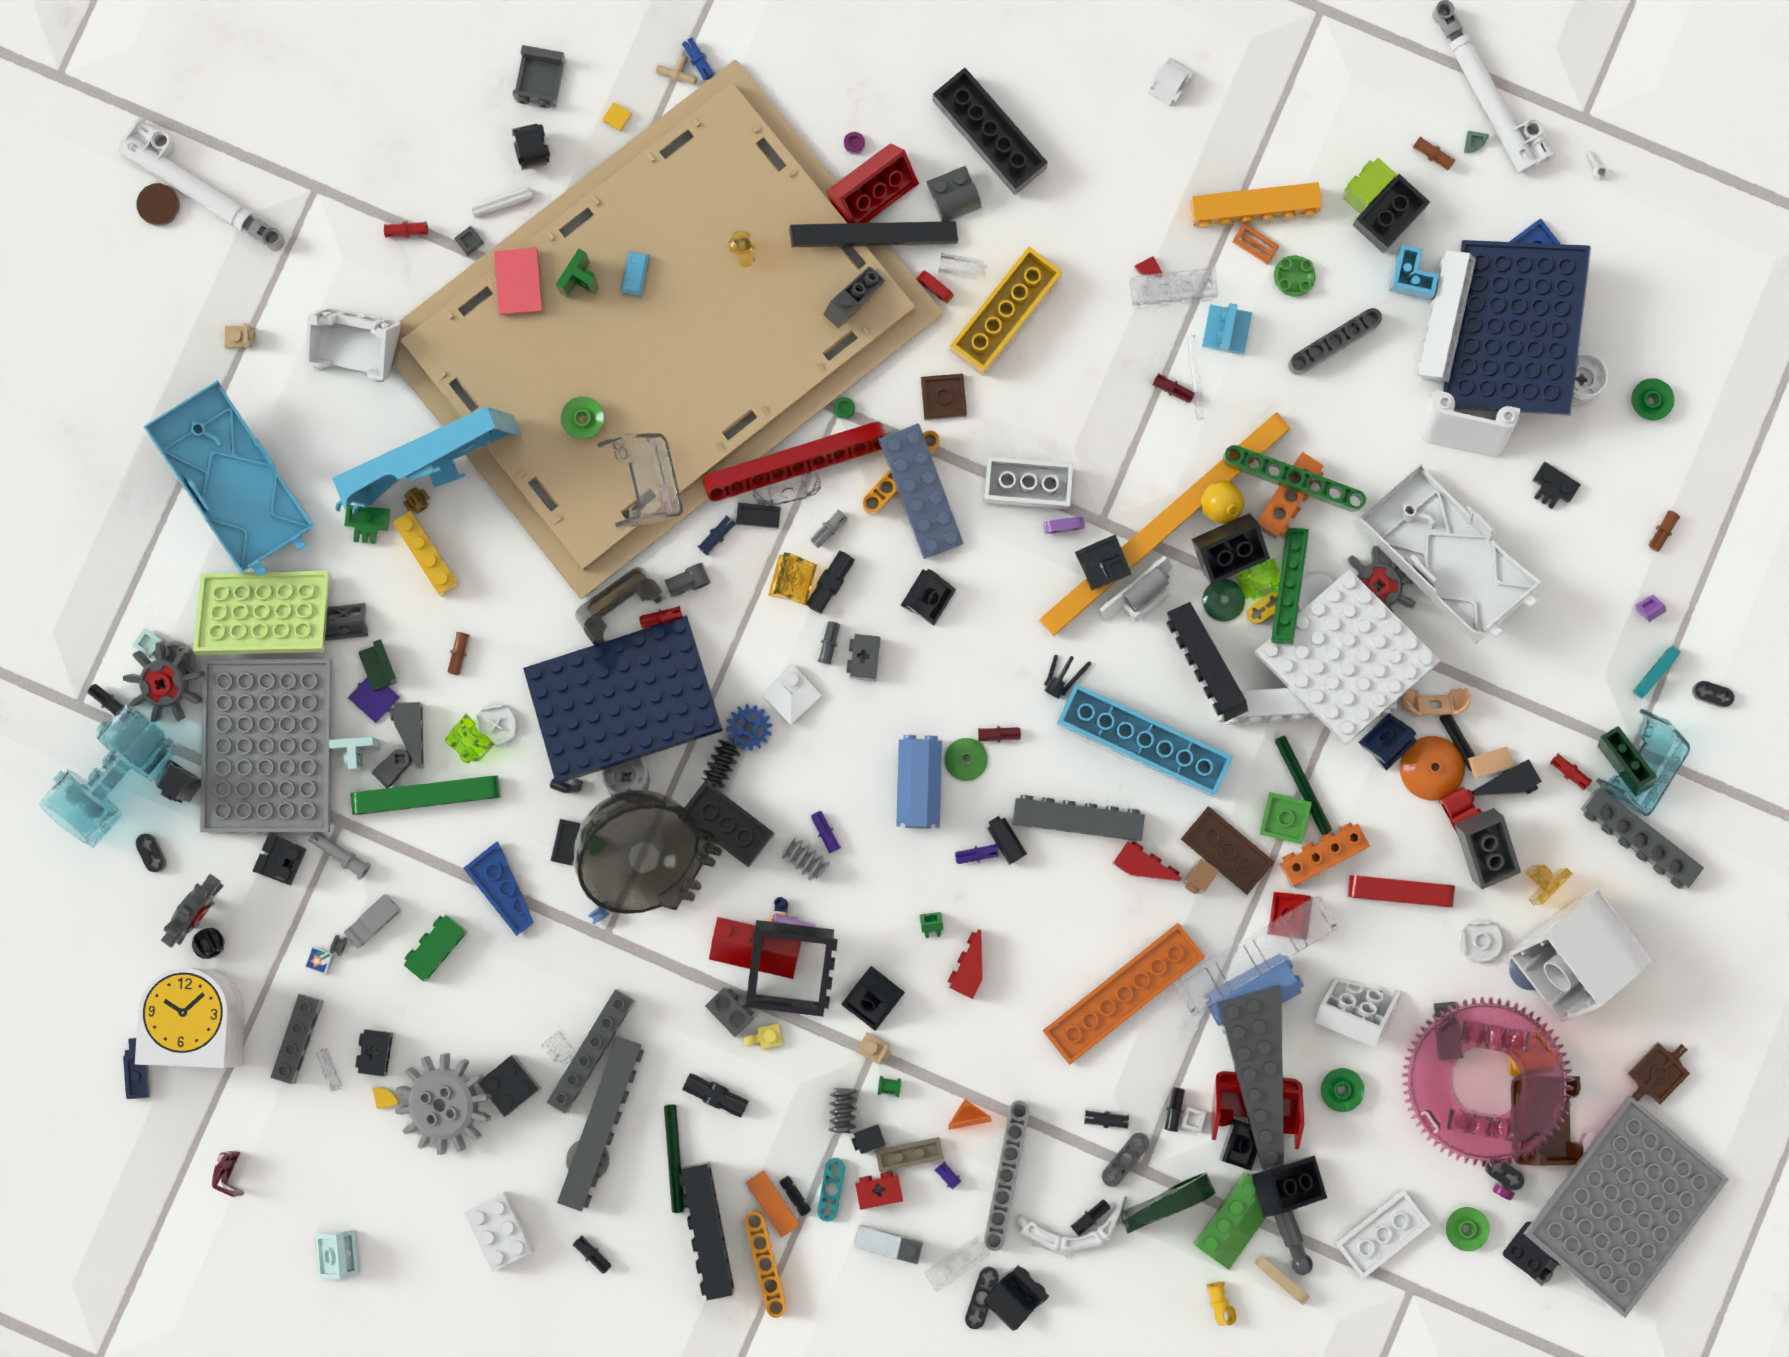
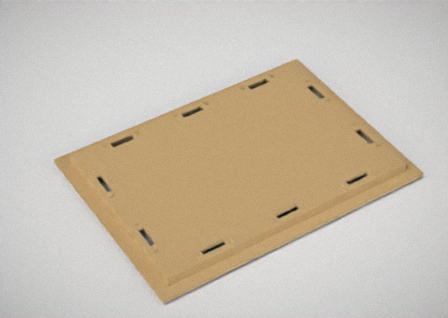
M733 60L399 321L401 323L400 335L392 364L442 426L486 406L514 415L522 436L507 435L466 454V456L580 599L586 597L705 503L709 498L702 480L707 474L763 457L942 315V310L889 245L852 246L866 263L860 269L841 246L791 247L790 225L847 223L832 205L826 192L837 182L737 60ZM689 130L694 137L664 159L660 152ZM763 138L786 165L782 170H778L757 144ZM589 208L593 216L564 237L560 230ZM537 247L543 312L500 316L494 251ZM579 248L586 252L590 263L586 269L595 274L594 277L597 279L599 289L594 295L576 284L568 298L560 294L556 283ZM628 251L650 255L642 296L620 292ZM870 266L885 279L884 283L844 325L837 328L823 315L826 308L834 297ZM488 287L493 294L463 316L459 309ZM851 333H854L858 339L828 361L824 355ZM455 379L477 405L478 408L473 412L467 408L449 385ZM573 398H592L603 410V426L595 436L589 439L571 437L566 433L561 424L562 409ZM753 411L757 418L730 440H727L723 434ZM581 416L579 419L581 423L587 421L586 416ZM533 479L537 480L557 505V508L553 511L547 508L528 484ZM652 491L656 498L627 520L623 513Z

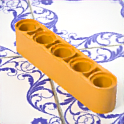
M929 430L924 432L923 435L925 439L933 437L936 440L935 445L928 446L932 456L939 447L940 438L935 431ZM890 470L863 499V509L869 515L878 514L898 493ZM884 484H890L893 490L890 493H884L881 491V487ZM871 499H875L878 502V506L875 509H870L866 503Z
M753 1210L745 1218V1227L766 1310L771 1317L779 1318L785 1313L787 1308L786 1299L765 1217L762 1212ZM752 1215L759 1216L761 1224L757 1227L751 1226L749 1217ZM758 1236L764 1237L766 1246L763 1248L756 1247L754 1244L755 1238ZM763 1258L770 1259L772 1262L771 1268L762 1269L760 1260ZM772 1279L777 1283L776 1290L769 1291L766 1289L765 1282ZM772 1302H780L783 1309L780 1312H773L770 1308Z

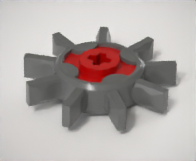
M1378 546L1372 547V564L1363 566L1353 555L1347 559L1350 566L1358 572L1357 577L1392 612L1391 606L1396 602L1408 608L1415 606V601L1401 594L1402 585H1409L1414 582L1408 576L1400 578L1396 571L1397 565L1393 561L1390 565L1381 563ZM1376 583H1378L1379 587H1382L1380 591L1373 587Z
M165 641L155 643L157 660L151 662L140 650L132 655L143 667L140 675L132 673L123 676V681L139 683L142 693L133 698L129 704L133 707L142 704L145 700L153 704L151 722L159 721L162 716L163 707L170 706L178 722L186 718L179 701L185 698L194 704L202 702L201 696L188 689L189 680H197L205 674L204 671L197 670L187 673L182 666V663L188 657L189 649L181 650L175 660L169 659L166 656Z
M210 873L203 884L199 885L197 883L194 889L177 906L171 921L163 929L167 932L161 939L163 943L170 948L176 943L181 945L186 935L199 926V922L206 915L209 908L214 906L213 898L224 886L218 878Z

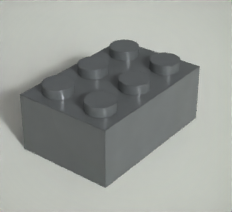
M1495 808L1455 824L1471 879L1481 889L1521 873L1505 818Z

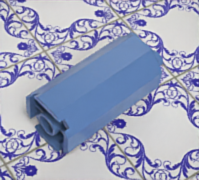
M903 735V739L899 740L896 827H901V823H905V828L931 829V824H935V828H940L942 741L938 740V736L927 735L925 739H916V735Z
M1278 954L1204 994V999L1209 998V1002L1206 1004L1217 1025L1223 1026L1217 1002L1278 984L1281 986L1282 1003L1302 993L1303 982L1298 975L1295 976L1291 970L1293 964L1289 957Z

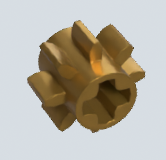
M414 487L404 494L406 500L403 504L408 511L414 510L418 514L429 506L427 500L430 497L424 489L419 491L417 487Z

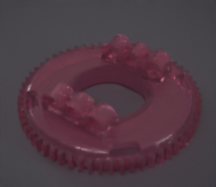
M1475 997L1472 998L1471 1004L1464 999L1463 1006L1457 1001L1455 1002L1456 1009L1453 1010L1448 1005L1447 1013L1443 1009L1439 1010L1441 1017L1433 1014L1434 1022L1427 1020L1426 1024L1429 1027L1421 1026L1420 1029L1423 1034H1415L1419 1039L1418 1042L1411 1041L1415 1048L1407 1049L1412 1056L1405 1057V1060L1410 1062V1064L1403 1065V1068L1408 1070V1073L1402 1074V1077L1408 1078V1081L1402 1083V1086H1408V1090L1404 1091L1403 1094L1410 1095V1098L1405 1100V1103H1412V1106L1407 1110L1415 1111L1416 1113L1411 1119L1418 1118L1419 1122L1415 1126L1422 1125L1424 1127L1420 1133L1428 1132L1430 1134L1426 1140L1429 1141L1434 1138L1433 1146L1441 1144L1440 1152L1447 1148L1449 1150L1448 1157L1456 1153L1455 1160L1457 1161L1463 1156L1464 1163L1472 1159V1165L1475 1166L1478 1160H1481V1166L1484 1167L1486 1161H1489L1490 1167H1493L1495 1161H1498V1165L1502 1166L1505 1159L1507 1164L1510 1165L1511 1158L1513 1157L1516 1162H1519V1155L1527 1159V1151L1534 1155L1536 1154L1535 1146L1541 1150L1543 1149L1541 1141L1548 1144L1549 1141L1546 1137H1555L1552 1129L1559 1131L1560 1128L1556 1125L1557 1122L1562 1124L1565 1122L1560 1116L1568 1115V1112L1563 1110V1108L1571 1106V1104L1565 1101L1566 1099L1573 1098L1572 1095L1567 1094V1091L1574 1088L1567 1085V1082L1573 1081L1572 1077H1567V1074L1572 1072V1069H1566L1565 1066L1571 1061L1563 1059L1568 1052L1560 1051L1564 1044H1556L1560 1037L1556 1036L1553 1038L1551 1036L1554 1029L1549 1031L1545 1029L1548 1022L1541 1025L1539 1022L1542 1017L1539 1016L1534 1019V1011L1526 1014V1006L1521 1011L1518 1010L1519 1003H1515L1513 1007H1510V1000H1507L1505 1005H1503L1501 998H1498L1497 1003H1494L1493 997L1489 998L1488 1003H1485L1484 997L1480 998V1003H1477ZM1452 1015L1456 1016L1455 1021L1445 1026L1441 1031L1435 1029V1027L1439 1029L1446 1022L1453 1019ZM1538 1031L1540 1032L1539 1034L1545 1040L1549 1048H1552V1051L1547 1049L1544 1042L1538 1036ZM1478 1047L1505 1052L1514 1060L1519 1068L1522 1078L1520 1097L1513 1108L1502 1115L1468 1110L1462 1105L1455 1094L1453 1087L1455 1066L1463 1054L1473 1048ZM1425 1111L1429 1113L1433 1121L1438 1126L1437 1133L1433 1132L1436 1128L1429 1121L1426 1114L1421 1115V1112ZM1536 1132L1541 1133L1540 1136L1536 1135L1530 1141L1523 1144V1148H1521V1142L1528 1139Z

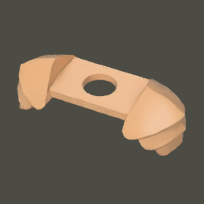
M1467 688L1451 689L1449 695L1419 696L1418 690L1413 691L1409 689L1402 697L1401 706L1409 713L1419 716L1457 715L1469 708L1472 695ZM1438 701L1442 707L1440 709H1433L1429 703Z

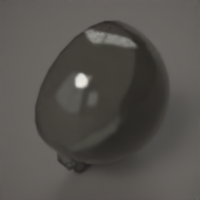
M643 789L627 790L601 801L582 821L575 837L573 863L577 880L586 896L601 908L623 914L643 913L660 907L677 910L683 899L694 901L696 895L689 891V889L700 891L702 884L694 879L703 865L714 867L716 861L709 854L720 856L722 849L715 845L717 840L713 833L700 829L692 815L676 800L655 791Z

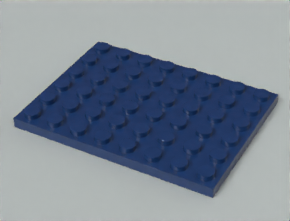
M1462 240L1461 252L1470 253L1476 258L1450 379L1449 382H1444L1443 392H1447L1454 397V408L1499 411L1505 406L1520 408V413L1571 416L1591 246Z
M687 615L683 616V619L664 623L665 625L663 626L662 624L655 625L523 668L556 784L723 731Z

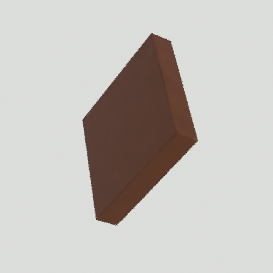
M963 373L921 377L924 420L967 417Z

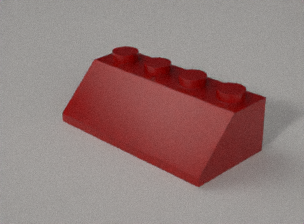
M890 143L826 190L832 205L847 223H867L917 186L919 182L905 150Z
M717 917L709 960L750 969L755 925ZM763 937L759 971L793 979L802 941Z

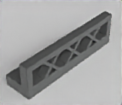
M365 603L327 608L325 641L368 636L369 630L366 622ZM360 611V615L350 616L352 612ZM332 614H338L335 618H328Z

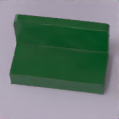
M381 639L374 641V646L358 652L373 691L397 683Z

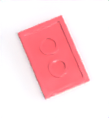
M537 247L494 251L499 315L543 312Z

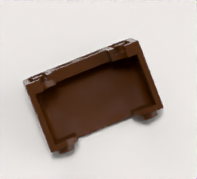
M1517 1076L1513 1078L1511 1082L1512 1153L1517 1164L1534 1166L1575 1165L1581 1158L1583 1151L1577 1142H1571L1569 1101V1098H1575L1579 1095L1581 1090L1580 1076Z

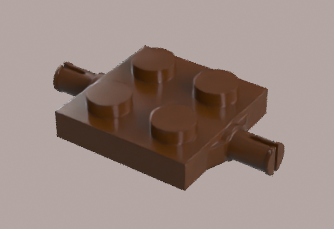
M1657 1042L1627 1073L1639 1087L1631 1097L1638 1102L1646 1094L1661 1105L1690 1074L1679 1060L1688 1049L1680 1044L1672 1053Z

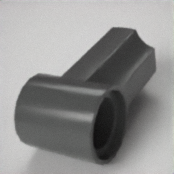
M703 563L695 564L685 569V572L664 580L672 598L692 589H700L711 583Z

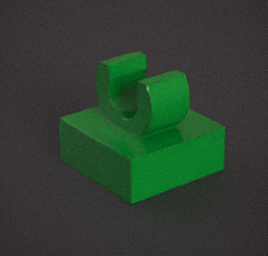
M941 912L920 914L921 930L925 937L929 938V932L936 931L937 936L940 937L941 930H943Z

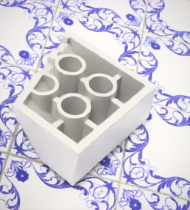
M1334 979L1320 1004L1315 1023L1376 1048L1390 1023L1402 991L1394 990V992L1383 991V987L1375 986L1372 989L1363 987L1361 983Z

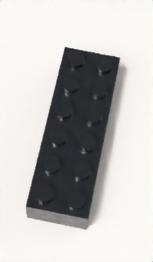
M965 67L933 93L932 101L1014 195L1047 169V160Z
M710 1161L684 1166L681 1169L682 1172L679 1173V1181L681 1187L685 1186L686 1194L683 1195V1202L685 1208H689L690 1211L687 1222L689 1230L694 1232V1237L691 1239L693 1252H698L699 1257L695 1262L697 1273H702L703 1281L700 1283L702 1296L706 1295L707 1300L732 1296L735 1288Z

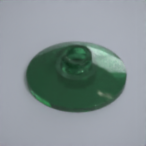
M1224 579L1213 585L1210 583L1203 593L1202 604L1205 612L1214 620L1221 622L1231 621L1243 611L1245 595L1242 588L1236 582ZM1221 596H1227L1228 602L1223 603Z

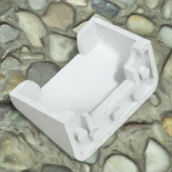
M320 309L307 315L305 365L312 366L314 370L319 371L325 370L326 367L331 365L367 372V377L371 378V381L384 382L390 374L400 335L401 323L392 319L341 309Z
M1435 390L1427 399L1421 427V436L1424 441L1490 457H1497L1504 452L1520 414V408L1505 406L1498 411L1496 420H1490L1454 412V397L1447 392Z

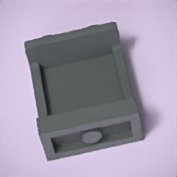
M522 45L520 52L522 58L516 88L512 93L514 99L518 103L525 105L531 102L536 103L542 108L556 107L566 60L564 52Z

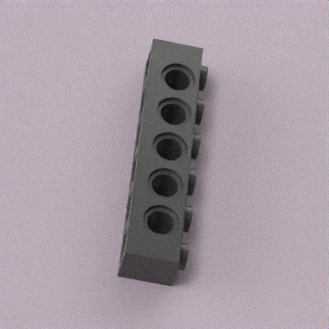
M1601 787L1596 788L1580 808L1585 812L1583 814L1585 818L1591 822H1598L1601 825L1602 831L1610 836L1612 834L1619 839L1618 843L1626 849H1633L1638 859L1645 863L1646 861L1653 865L1652 869L1661 876L1665 874L1671 879L1670 883L1678 889L1689 888L1704 869L1702 865ZM1604 807L1608 808L1611 812L1609 819H1605L1602 816V809ZM1621 821H1625L1628 825L1625 833L1619 829ZM1639 834L1645 838L1643 846H1640L1636 841ZM1656 847L1662 850V857L1660 859L1654 856V849ZM1673 861L1679 863L1680 869L1677 873L1671 869Z
M618 989L614 990L546 1103L564 1114L568 1113L636 1000Z

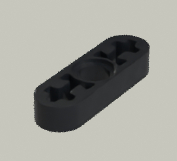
M990 1266L982 1268L979 1272L965 1315V1322L971 1329H979L984 1325L989 1310L985 1304H979L975 1300L978 1292H985L987 1295L991 1292L986 1288L979 1287L980 1283L982 1285L985 1284V1278L982 1277L983 1274L992 1271V1276L995 1279L990 1280L988 1287H992V1290L999 1280L997 1270ZM973 1304L978 1308H985L984 1312L979 1311L978 1318L981 1321L976 1322L975 1325H972V1321L969 1319V1316H974L976 1311L975 1308H972Z

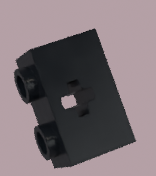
M364 1029V1033H361L359 1037V1046H362L361 1054L357 1055L355 1067L358 1068V1073L387 1076L393 1032ZM375 1046V1051H378V1055H375L372 1058V1054H369V1050L373 1049Z

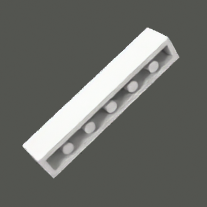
M1446 250L1444 257L1441 258V273L1436 286V296L1431 302L1432 314L1426 325L1428 332L1426 339L1422 343V359L1419 360L1417 365L1418 375L1424 379L1449 382L1476 258L1470 253Z

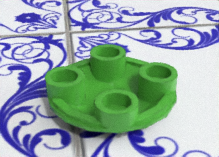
M1293 255L1282 258L1276 265L1274 281L1278 289L1285 295L1292 297L1302 296L1308 293L1314 286L1316 277L1311 260Z

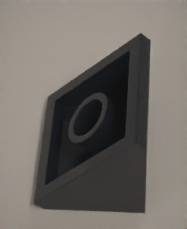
M1233 1118L1219 1160L1251 1171L1257 1150L1250 1124Z

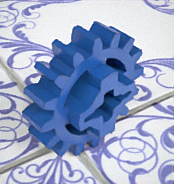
M746 704L744 710L738 706L737 714L731 712L733 719H727V723L731 724V727H727L726 731L732 733L728 736L729 740L735 739L734 746L740 743L741 750L749 746L750 751H753L754 745L760 749V742L767 744L766 735H772L768 728L773 727V725L767 723L770 716L764 717L765 710L757 711V705L750 709L749 705ZM747 713L755 714L759 718H748ZM740 717V727L735 730L736 721ZM744 719L751 725L755 724L752 728L754 736L748 730H743L746 728ZM764 725L763 733L758 737V729ZM739 737H750L752 742L743 741Z

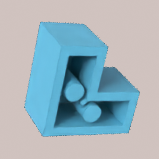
M1407 245L1400 246L1397 251L1389 291L1427 300L1433 298L1439 274L1418 270L1423 249Z

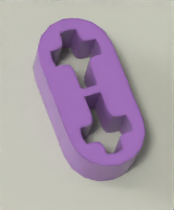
M1084 517L1050 520L1043 523L1045 534L1085 528Z

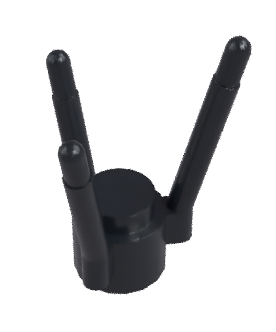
M1054 655L1048 677L1044 683L1046 686L1044 691L1057 699L1061 695L1065 696L1068 689L1091 665L1090 661L1063 687L1065 682L1062 679L1074 657H1069L1059 677H1054L1052 680L1058 655Z

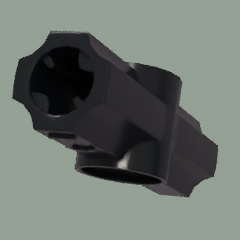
M839 550L829 568L825 569L816 584L817 587L807 600L806 606L822 614L831 598L841 588L844 577L854 564L855 559Z
M692 1073L689 1074L682 1089L702 1099L704 1103L717 1109L721 1108L740 1118L749 1100L730 1092L728 1088L713 1081L704 1080Z

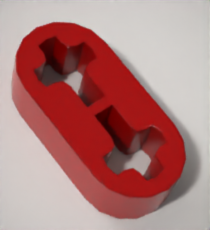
M923 270L916 278L922 286L942 302L948 304L954 297V294L927 271Z

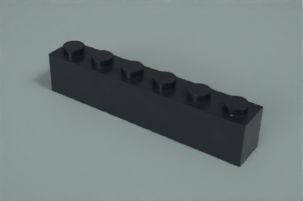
M1191 602L1167 612L1169 621L1166 622L1170 633L1176 634L1175 641L1179 649L1185 650L1186 654L1184 656L1188 665L1194 666L1195 671L1193 672L1199 683L1203 682L1205 686L1203 691L1207 699L1212 698L1214 702L1212 706L1216 715H1221L1224 722L1248 712L1247 701Z

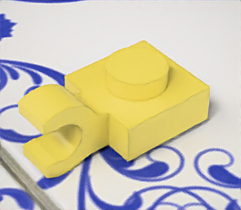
M779 1024L757 1027L758 1034L743 1037L745 1045L760 1043L761 1049L782 1045Z

